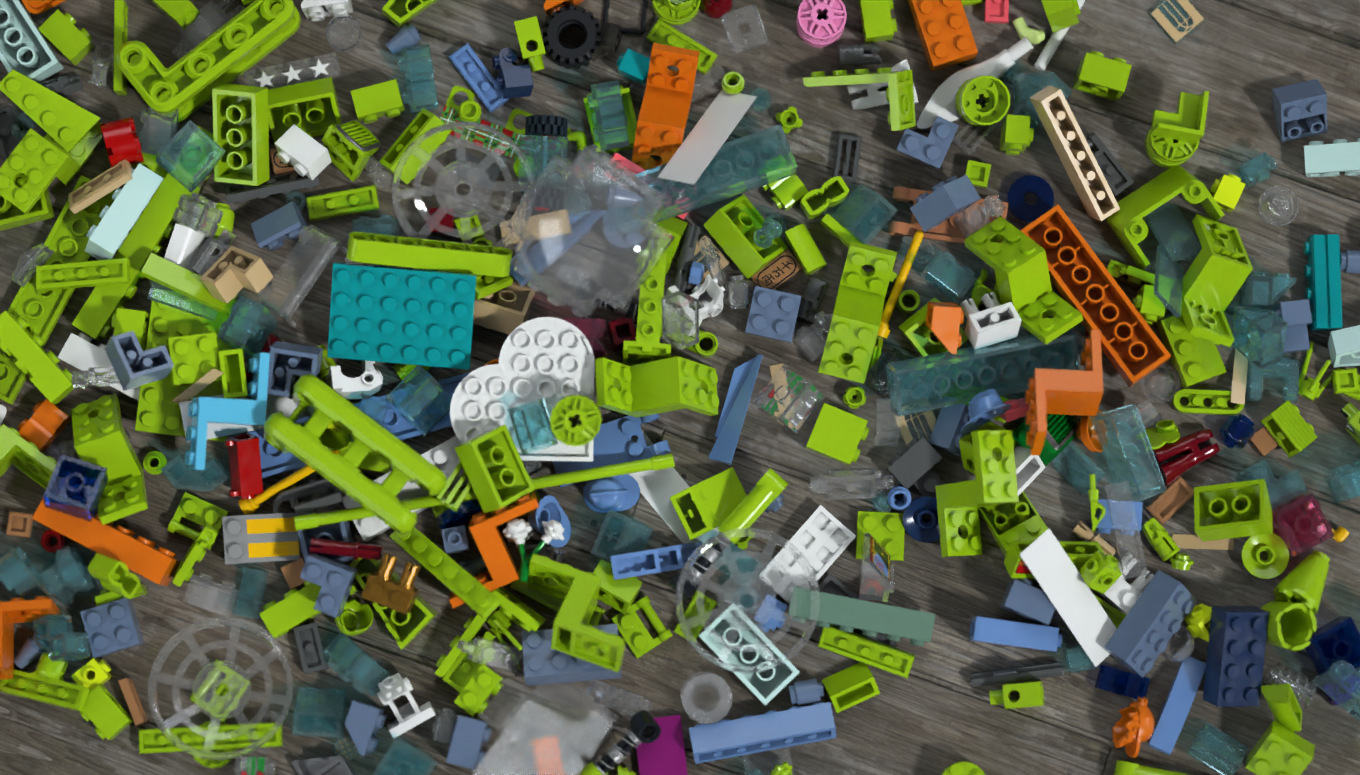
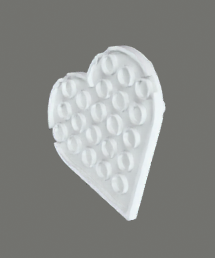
M555 317L534 318L519 325L505 340L500 352L499 364L486 365L472 371L457 386L450 405L451 424L457 438L464 443L505 424L521 460L593 462L594 439L581 446L566 445L556 438L550 424L553 408L566 396L580 394L588 396L594 401L595 359L588 339L576 326ZM578 414L574 417H569L573 427L577 424L582 425V421L579 420L580 415Z

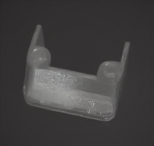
M312 224L301 229L298 234L299 240L269 284L257 294L259 297L258 303L294 328L297 324L291 319L292 315L337 250L343 254L347 252V249L339 240Z

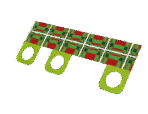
M454 86L440 117V120L452 130L450 132L451 135L513 159L529 156L535 160L537 168L542 170L543 142L526 138L525 128L517 129L513 125L515 116L522 114L529 117L532 115L531 113L518 108L513 109L505 128L482 119L468 124L460 119L458 115L459 106L454 103L453 97L457 92L462 91L468 95V100H474L475 94L473 91L461 86ZM568 128L567 134L572 133L571 130ZM548 140L547 172L556 174L569 141L564 140L562 143L557 144Z

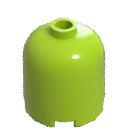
M1271 601L1261 607V609L1269 612L1266 643L1292 651L1303 650L1310 645L1311 642L1309 640L1312 633L1317 630L1316 618L1311 609H1308L1301 603L1288 601Z

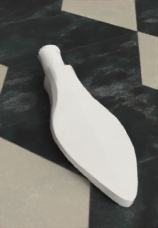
M1024 36L1023 39L1009 49H1004L983 62L963 68L950 75L929 99L918 119L917 128L926 129L933 127L937 116L950 122L960 119L961 117L958 115L955 107V95L959 87L966 80L979 76H993L1000 79L1010 67L1016 64L1015 61L1034 48L1027 37ZM979 95L976 104H981L985 98H981Z

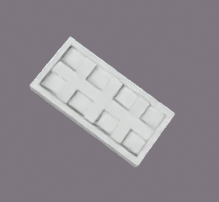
M820 505L758 577L790 604L793 587L810 590L853 541L856 535Z

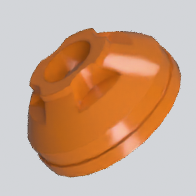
M1101 410L1097 411L1096 416H1082L1078 423L1076 434L1078 440L1091 452H1104L1109 447L1111 432H1107L1110 430V425L1106 415Z

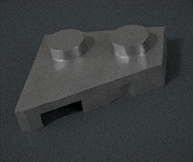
M344 755L291 762L298 775H356Z

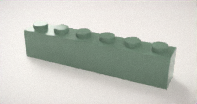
M793 587L788 611V616H792V621L806 624L807 620L816 621L815 626L830 628V624L840 626V631L853 633L854 629L863 630V635L877 637V633L887 635V640L900 642L901 638L910 639V644L923 647L924 642H931L936 615Z

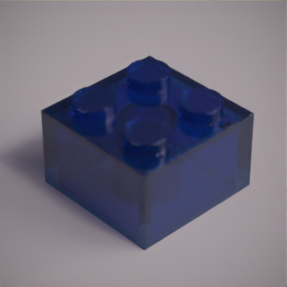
M60 454L43 495L45 507L91 522L108 481L107 468Z
M1339 616L1312 633L1309 640L1311 643L1305 649L1322 681L1334 682L1360 667V633L1352 617Z

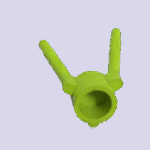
M1310 342V349L1307 350L1300 378L1295 386L1299 387L1297 390L1299 395L1314 401L1315 398H1319L1322 391L1330 384L1332 374L1322 384L1319 383L1331 363V360H1327L1315 379L1308 377L1305 380L1314 347V342Z
M499 609L488 619L487 623L491 626L490 630L496 635L515 667L520 668L519 662L501 634H505L518 650H522L523 647L508 630L512 626L510 621L521 628L523 627L519 624V619L513 615L509 617Z

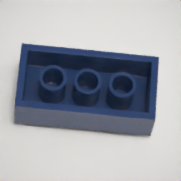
M1212 606L1203 700L1217 707L1259 706L1269 618L1268 611L1256 606Z

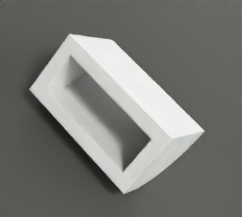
M176 223L164 259L194 272L207 232L182 223Z
M1016 446L1014 448L1019 496L1046 467L1038 455H1030L1029 448Z

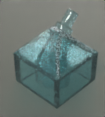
M1011 71L1007 75V78L1014 85L1013 113L1015 115L1031 116L1030 128H1034V131L1042 122L1030 100L1031 96L1048 85L1061 89L1066 101L1072 94V90L1053 71L1018 74Z

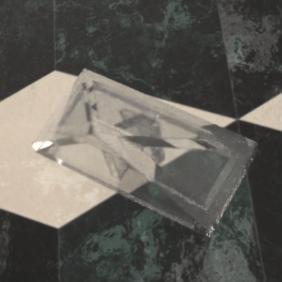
M41 243L20 252L11 280L24 287L35 275L36 266H42L54 251Z

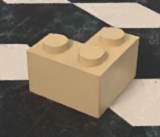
M231 246L200 279L215 299L228 304L243 287L259 293L266 287L267 283L273 278V275L260 257Z

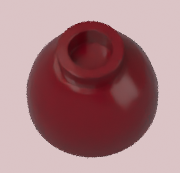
M701 0L700 6L708 17L719 19L725 17L731 11L733 0Z

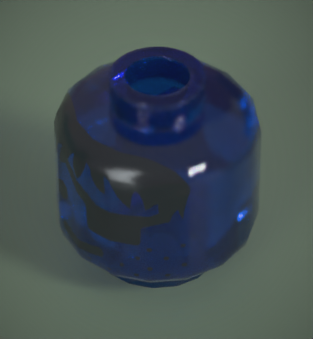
M1241 413L1239 415H1230L1219 429V433L1223 437L1221 442L1230 449L1233 447L1244 448L1255 434L1254 423Z

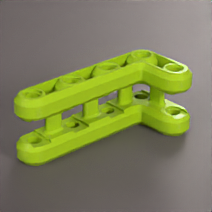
M255 0L169 68H165L148 46L137 40L124 43L118 49L116 61L120 70L155 113L165 122L178 123L212 98L213 88L224 83H232L295 34L301 24V15L292 0Z
M312 374L302 375L293 388V402H297L299 405L289 418L283 416L282 412L272 413L264 423V439L282 453L291 452L400 534L411 532L417 524V514L415 512L412 513L398 502L399 499L396 496L408 481L417 484L428 492L429 496L437 495L446 485L445 474ZM305 409L311 413L312 416L303 427L299 424H294ZM330 423L335 426L337 424L349 433L354 440L342 456L338 453L334 454L322 445V441L319 440V437ZM369 452L373 455L377 454L389 463V467L392 468V471L381 485L378 483L374 484L362 475L357 468Z

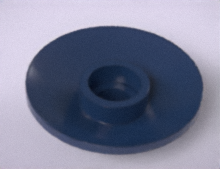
M918 497L912 500L909 506L905 508L903 525L906 532L913 539L925 543L940 539L937 500L935 497ZM927 513L931 515V519L924 520L922 516Z

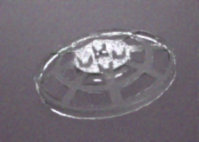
M454 122L443 124L427 131L409 145L395 169L392 182V200L399 224L408 237L426 239L433 229H436L446 235L462 237V243L472 244L471 236L485 233L498 224L507 235L491 246L506 248L518 238L530 219L535 202V183L533 172L526 156L511 138L488 125L475 122ZM464 128L488 132L497 136L502 141L493 150L481 143L465 141ZM455 129L454 142L441 145L430 154L419 147L423 141L445 130ZM509 147L521 161L527 181H512L509 168L500 157ZM456 148L455 162L444 166L435 159L443 152ZM465 148L479 150L487 154V156L479 164L467 161ZM413 154L422 161L416 172L413 188L399 190L402 170L409 156ZM496 162L502 170L505 181H490L486 170ZM429 166L438 173L435 185L421 187L422 176ZM463 183L470 187L469 192L464 195L456 191L458 185ZM492 191H506L499 211L489 204ZM513 191H527L524 211L517 224L513 226L504 218L510 207ZM421 196H436L440 207L432 216L426 210ZM414 198L419 213L426 221V224L419 233L407 221L400 200ZM481 211L491 218L481 226L470 228V217L477 215ZM448 213L452 216L460 217L461 229L450 228L439 222Z
M733 529L708 539L688 558L680 573L676 587V614L687 641L707 661L733 672H763L787 662L808 642L819 616V586L809 561L788 540L762 529ZM750 536L763 538L768 541L762 553L753 551L733 553L728 539ZM719 543L724 557L713 563L703 577L690 571L696 560L706 550ZM776 544L793 555L805 573L791 578L785 568L775 559L771 558ZM748 558L759 561L754 573H740L735 560ZM724 564H727L731 577L723 586L711 581L710 578L715 571ZM767 565L774 568L783 578L784 582L771 586L762 577ZM686 580L699 586L696 599L698 615L687 620L684 617L682 603L683 588ZM807 582L810 585L812 598L811 615L808 622L795 617L797 609L795 587ZM705 589L718 594V608L708 612L704 610ZM787 590L790 601L788 614L775 609V595ZM750 595L753 598L752 607L744 608L740 604L741 596ZM722 617L731 626L726 639L714 630L709 621ZM770 618L783 622L784 624L779 631L767 639L762 626ZM702 624L708 634L719 644L723 645L718 658L703 649L692 636L689 629ZM790 626L803 630L802 637L794 647L776 659L770 646L779 641L789 630ZM739 630H753L758 643L745 645L734 642ZM731 650L743 652L761 650L767 663L741 666L727 663Z
M225 616L206 618L194 622L171 637L156 657L148 683V700L151 713L158 728L166 738L190 755L213 760L236 758L252 752L267 742L281 727L286 718L293 695V674L290 663L283 648L276 639L265 629L251 621ZM231 626L229 641H213L199 646L192 635L210 627ZM241 628L259 635L273 649L264 657H261L252 648L239 643ZM184 640L191 653L181 662L175 676L160 673L169 654ZM227 648L225 661L210 663L204 654L211 650ZM237 650L249 655L256 663L244 671L242 667L235 663ZM278 657L283 664L286 675V695L272 694L273 683L268 665ZM197 659L203 669L198 673L195 680L183 678L187 668ZM261 670L265 679V693L252 691L250 678ZM158 683L172 686V701L177 713L165 721L161 716L157 701ZM221 684L229 686V691L224 696L216 694V689ZM180 688L193 690L196 702L184 710L180 701ZM249 701L263 702L259 712L249 722L242 711L246 708ZM270 703L283 705L281 714L275 724L262 738H259L254 727L264 717ZM200 711L212 717L208 731L198 727L189 718ZM235 717L241 727L230 732H218L221 719ZM183 722L192 732L205 737L202 751L183 743L170 729ZM246 734L251 742V745L234 752L212 753L216 740L232 739Z

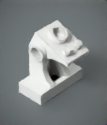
M707 275L704 283L697 285L689 296H684L675 285L669 287L665 293L663 306L689 337L697 333L703 319L710 316L715 317L723 309V292L725 288L718 286L716 277L712 279L710 275ZM693 305H697L699 309L696 310Z
M362 360V375L359 377H346L341 373L340 366H331L325 384L346 400L366 399L380 391L383 384V376L379 369L374 368L373 364L375 361Z
M399 672L387 677L378 684L381 692L377 693L380 701L384 706L389 704L397 720L388 724L393 738L436 715L430 701L419 707L411 693L414 690L409 679L407 677L403 679ZM401 695H406L409 702L398 708L394 699Z

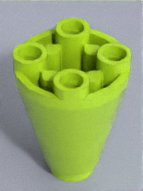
M1313 551L1312 554H1309L1276 585L1273 590L1275 595L1274 601L1301 603L1308 609H1311L1315 615L1319 610L1329 570V557L1320 551Z

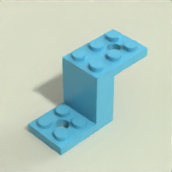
M260 352L252 354V359L249 358L248 373H251V382H247V389L250 400L196 397L192 398V403H188V417H191V426H187L186 440L190 441V448L185 452V465H188V470H205L208 423L248 426L264 425L266 422L270 353Z

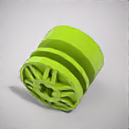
M993 76L974 77L966 80L959 87L955 95V107L958 115L965 122L977 126L991 125L999 122L1007 114L1010 107V94L1007 86ZM979 95L981 98H985V103H982V105L976 104Z
M1151 128L1147 132L1144 142L1145 151L1149 159L1156 165L1164 168L1182 165L1193 155L1199 145V141L1197 143H1190L1178 140L1176 143H1173V139L1150 135Z
M580 394L568 395L560 400L553 408L550 417L551 430L556 438L570 446H581L592 441L599 432L602 423L601 410L596 402L588 396ZM578 414L580 415L579 420L582 421V425L577 424L573 427L569 417H574Z

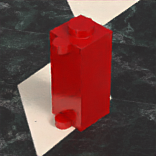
M249 433L227 437L225 445L228 446L231 479L229 495L231 497L240 496L241 499H252L255 497V494L263 493L259 437Z

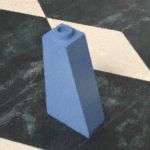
M975 616L971 617L969 641L1057 652V647L1061 648L1062 633H1059V628Z

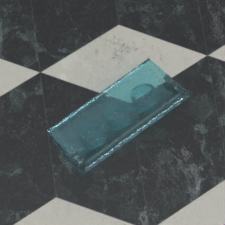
M1136 404L1097 413L1096 416H1090L1121 501H1143L1167 490Z

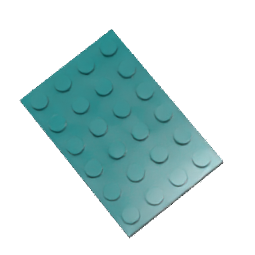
M334 262L327 357L469 370L477 275Z

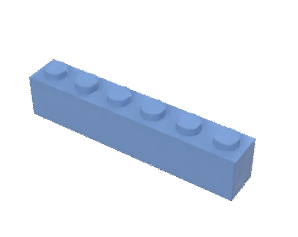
M816 702L810 706H793L788 710L778 712L771 710L762 715H745L735 720L723 719L708 725L701 723L689 728L695 764L833 739L836 738V727L830 702Z

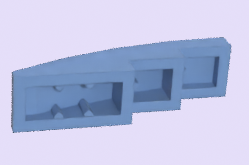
M702 541L610 556L613 579L686 568L689 564L692 565V561H696L700 553L702 554Z
M1186 654L1182 657L1176 677L1172 681L1166 700L1161 706L1148 746L1165 754H1171L1206 669V663Z

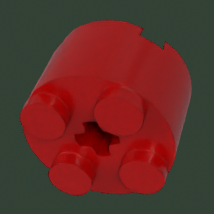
M133 117L100 124L111 167L125 159L131 165L144 162Z

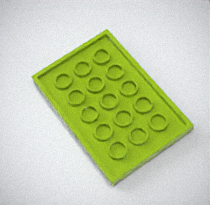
M153 289L145 351L163 345L167 349L166 339L169 337L215 332L218 351L241 349L243 347L248 303L234 301L228 315H225L180 293ZM170 373L167 378L141 385L134 431L186 437L180 406L172 400L191 385L172 387ZM222 380L209 384L193 398L223 394ZM228 436L207 440L225 442Z

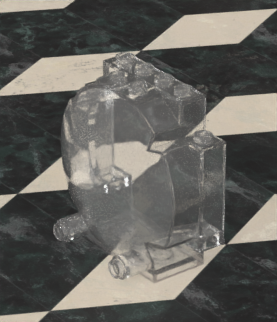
M595 144L585 146L573 163L562 155L556 154L542 174L525 191L516 212L507 224L511 228L510 232L519 241L515 248L516 254L510 263L515 266L513 269L518 274L525 277L524 279L529 282L527 285L538 293L540 291L548 296L547 300L555 306L559 307V305L565 306L568 304L572 307L571 311L580 318L592 316L601 301L608 303L616 309L619 307L623 309L628 306L675 238L656 224L672 200Z

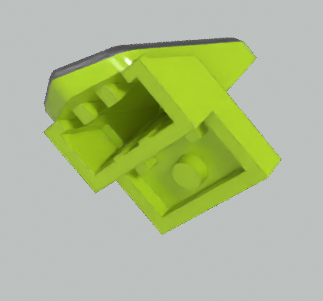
M356 120L331 124L321 140L323 142L322 145L328 149L332 163L352 182L360 176L370 157L381 147V143L370 130Z

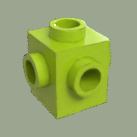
M1096 551L1079 570L1086 585L1103 594L1122 575L1117 559L1111 554L1106 555L1099 551Z

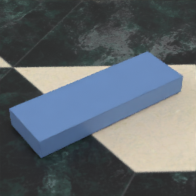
M468 43L449 56V59L490 114L509 101V98L503 99L502 91L497 89L496 80Z

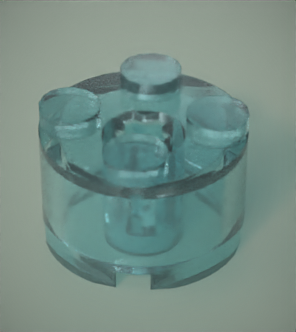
M19 546L11 548L0 556V580L9 591H13L15 598H25L42 586V581L45 578L34 565L30 567L28 563L32 560Z

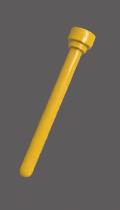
M920 230L916 231L883 310L877 335L887 339L891 331L889 330L890 325L888 323L924 236Z
M332 450L334 454L338 453L340 455L338 450ZM306 465L267 488L263 493L255 495L254 498L239 499L238 503L245 515L255 513L257 508L260 507L259 504L315 472V470Z

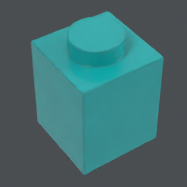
M628 48L625 54H620L616 66L619 67L618 74L644 85L648 78L650 58Z

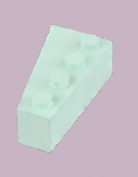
M1360 138L1357 139V142H1347V139L1333 140V144H1323V141L1309 142V145L1304 146L1306 177H1336L1340 175V172H1344L1347 176L1360 175Z

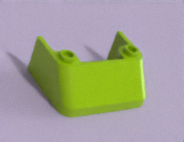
M1181 166L1169 168L1117 202L1120 210L1106 218L1107 223L1138 269L1144 270L1150 265V262L1138 246V243L1143 241L1148 235V226L1143 217L1181 193L1190 204L1201 203L1212 220L1218 221L1225 215L1206 186Z

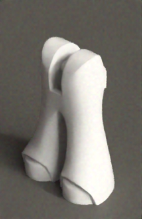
M907 59L894 65L891 71L910 70ZM888 83L853 84L847 86L849 95L860 94L865 91L868 94L866 97H860L851 101L853 110L889 104L886 98V91H878V89L888 87ZM913 83L914 104H915V103H918V97H917L916 89H915V86H914V83Z

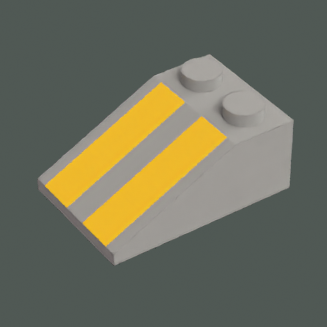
M296 513L222 517L225 564L231 566L300 559L299 535L294 522V516L298 515Z

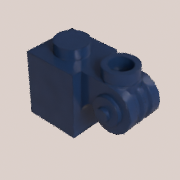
M509 47L503 48L499 55L492 57L493 68L499 71V76L496 78L497 89L502 91L503 99L531 96L534 85L530 65L515 66L517 52Z

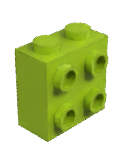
M824 403L805 449L850 466L851 461L856 463L861 452L857 448L860 439L865 441L870 430L869 427H866L868 420Z

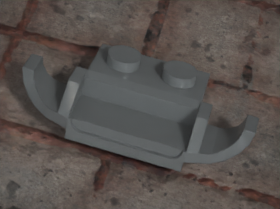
M319 473L301 479L291 485V487L278 493L274 499L273 511L274 514L278 513L279 505L289 500L291 507L295 509L297 515L312 514L319 508L325 506L326 508H331L338 505L339 502L343 501V491Z

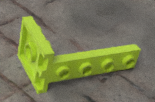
M891 67L877 68V72L869 73V68L855 69V74H847V70H834L833 75H825V71L811 72V76L803 78V83L806 87L888 83L886 98L890 104L888 123L891 125V131H900L916 126L912 70L891 71Z
M643 250L636 341L623 342V364L637 365L671 358V344L660 343L667 252Z
M504 587L493 591V594L501 601L500 610L509 617L514 615L520 620L519 624L530 632L533 629L536 632L547 620ZM478 614L476 617L471 615L463 626L466 631L461 637L457 635L449 645L452 648L447 656L443 654L435 664L438 667L435 672L436 675L443 677L447 674L489 616L484 620Z

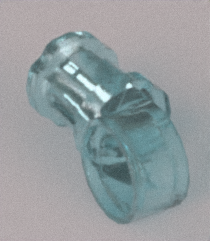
M774 212L764 218L762 228L757 229L753 233V240L757 246L765 249L769 248L773 243V239L778 238L785 231L787 223L784 216L779 212Z

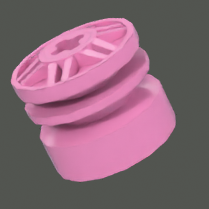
M803 0L799 6L796 21L797 32L801 39L808 45L817 48L828 47L837 42L843 34L847 12L844 3L841 0ZM818 14H819V15L826 14V19H823V18H822V19L819 21V20L817 19V18H818Z

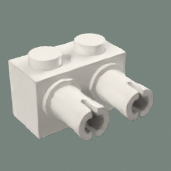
M994 292L987 293L981 298L986 310L979 311L973 299H969L968 302L964 300L960 304L961 310H963L967 318L965 334L974 350L1018 336L1021 324L1019 314L1012 302L1000 305Z
M1125 553L1119 561L1118 567L1122 575L1104 594L1096 591L1114 608L1126 616L1154 577L1153 574H1149L1150 571L1144 568L1133 583L1128 584L1124 577L1138 563L1134 558L1128 562L1132 557L1128 553Z

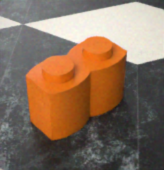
M48 399L45 401L40 400L32 409L34 412L29 420L27 418L24 419L17 428L20 436L27 442L34 443L41 453L49 447L72 418Z

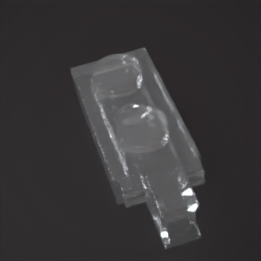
M113 366L91 367L86 371H72V386L74 388L86 389L92 385L108 387L110 384H120Z
M474 637L473 642L460 639L457 646L461 652L468 653L467 658L473 662L516 673L523 654V650H518L517 647L482 637Z

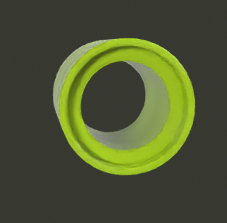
M906 290L899 296L897 307L902 313L911 314L918 308L920 297L915 291ZM910 296L914 299L915 305L911 308L905 307L902 299Z

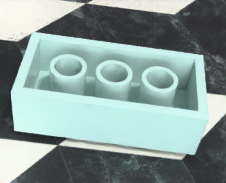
M0 0V60L7 71L10 73L14 69L33 81L40 83L62 70L64 67L42 33L38 30L20 0Z
M734 603L699 635L702 641L764 705H767L800 673Z

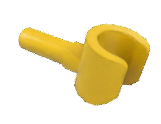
M1319 521L1314 525L1330 534L1336 542H1343L1349 535V532L1342 526L1334 530Z

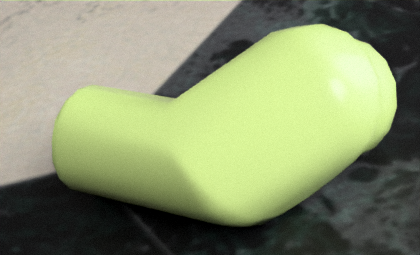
M1023 17L1012 22L1020 39L1026 36L1031 44H1039L1045 39L1044 31L1028 28Z

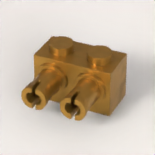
M384 553L378 572L369 574L361 597L398 612L408 614L411 612L419 589H416L413 585L421 566L413 565L414 563L406 561L400 581H395L391 578L398 557Z

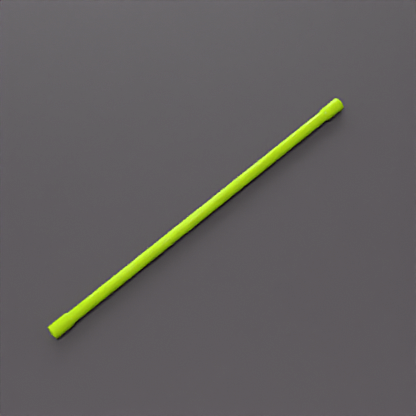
M671 453L653 456L648 459L530 478L534 489H541L648 470L655 471L673 468L675 464L673 454ZM473 488L464 501L478 499ZM458 490L451 503H456L463 490ZM447 492L443 498L447 499L451 492ZM427 495L398 501L409 510L443 505L436 501L437 495ZM361 506L319 514L312 513L294 516L296 531L316 528L320 525L374 517L375 515Z

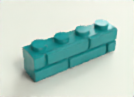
M1339 234L1310 235L1303 244L1304 255H1308V264L1304 266V276L1309 279V288L1305 289V299H1309L1312 319V323L1309 324L1310 331L1339 330L1343 328Z

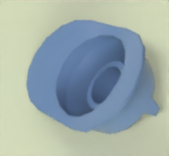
M989 389L977 394L969 403L970 421L962 427L961 434L970 433L993 418L1007 412L1012 408L1011 404H1004L995 389Z
M624 474L589 480L584 487L583 497L586 505L595 512L624 511L637 503L640 497V488L638 482L632 476Z
M551 495L544 496L539 501V507L529 511V526L534 531L544 535L543 521L555 520L559 522L562 528L565 529L562 533L565 539H552L549 544L555 548L563 547L568 543L571 536L570 521L555 497Z

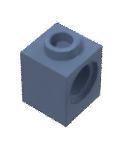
M465 525L441 530L446 554L471 550L468 531Z

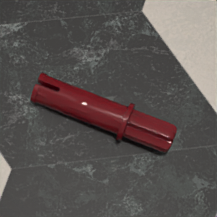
M312 537L310 543L311 545H319L310 547V553L355 557V560L359 558L380 560L383 553L381 546L361 544L360 541L352 543Z

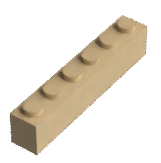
M1048 85L1031 96L1030 100L1088 216L1103 221L1120 210L1062 90Z

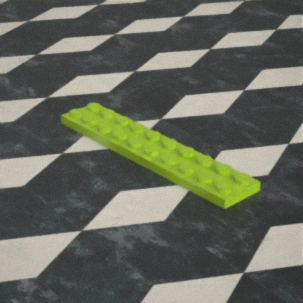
M81 175L73 191L90 181V179ZM114 191L76 214L70 210L68 198L7 311L16 317L20 315L29 324L26 329L32 335L36 333L44 341L43 348L75 288L38 291L36 289V266L90 261L92 256L84 252L89 240L86 235L93 224L98 226L102 219L99 218V215L106 205L110 207L114 202L111 198ZM0 348V399L13 405L28 374L23 373L14 363V358L10 357Z

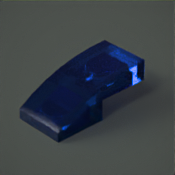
M1100 665L1095 688L1137 700L1138 696L1141 698L1146 697L1150 678H1142L1131 672Z

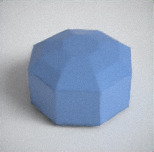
M693 261L687 282L697 286L703 279L704 266L702 263Z

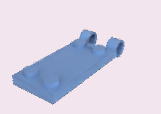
M659 414L639 418L628 415L601 424L599 432L594 437L593 462L552 461L556 474L648 459L671 452L668 440L650 446L646 445L640 425L659 419ZM633 435H636L638 437V440L636 442H633L631 440V437ZM571 484L560 485V487L562 488Z

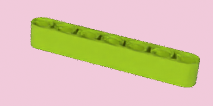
M352 232L349 234L346 257L351 261L507 277L510 273L513 252L508 248Z

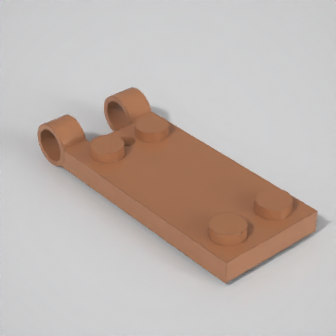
M894 187L892 199L899 202H913L912 206L917 203L916 198L926 192L928 194L932 192L906 187ZM980 199L966 210L951 216L937 227L926 232L923 231L914 214L911 213L910 223L889 221L888 234L913 237L915 232L920 230L924 234L923 239L965 245L964 239L1000 216L1006 220L1008 203Z

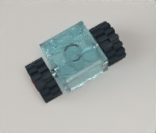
M530 115L526 117L525 135H521L518 177L520 187H527L522 189L521 208L523 210L548 213L564 209V191L561 189L557 190L556 188L567 189L569 139L567 137L568 119L565 117L554 115Z

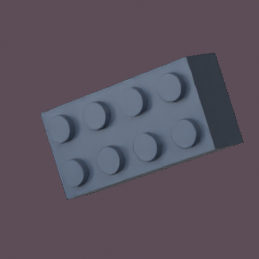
M1158 570L1104 648L1121 665L1143 678L1152 669L1154 661L1159 654L1166 649L1168 641L1173 634L1178 632L1184 618L1192 612L1197 599L1181 582Z
M617 624L594 626L600 631L619 636ZM553 629L537 630L536 632L534 630L530 632L522 631L526 686L622 678L621 668L618 673L552 649Z

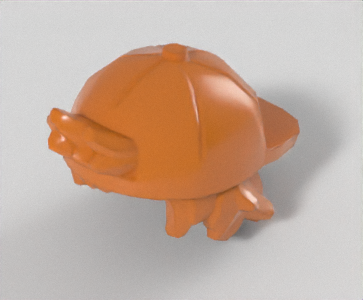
M1138 696L1137 701H1133L1128 707L1119 710L1123 717L1112 728V742H1114V746L1116 748L1125 746L1126 754L1131 758L1137 757L1140 743L1148 741L1154 732V716L1147 707L1148 699L1146 697L1141 698Z

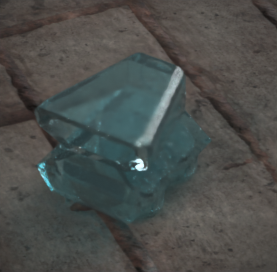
M69 546L62 550H57L55 562L49 561L45 563L39 576L47 592L63 605H70L74 602L75 590L90 593L96 587L95 581L80 554L74 547L70 548Z

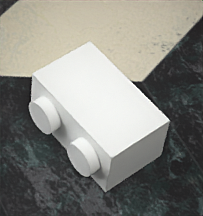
M296 125L288 129L275 142L278 158L285 164L289 162L293 165L295 171L302 177L306 175L313 180L332 162L328 149Z

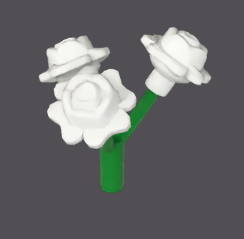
M516 518L508 522L507 528L503 529L504 537L507 538V541L516 543V547L520 551L521 562L518 581L528 582L530 560L533 554L537 555L546 543L549 544L552 539H565L562 535L565 529L562 528L559 522L555 520L542 522L545 534L541 537L542 541L528 558H526L524 550L526 546L525 540H528L533 535L532 527L529 526V523L524 522L523 519Z

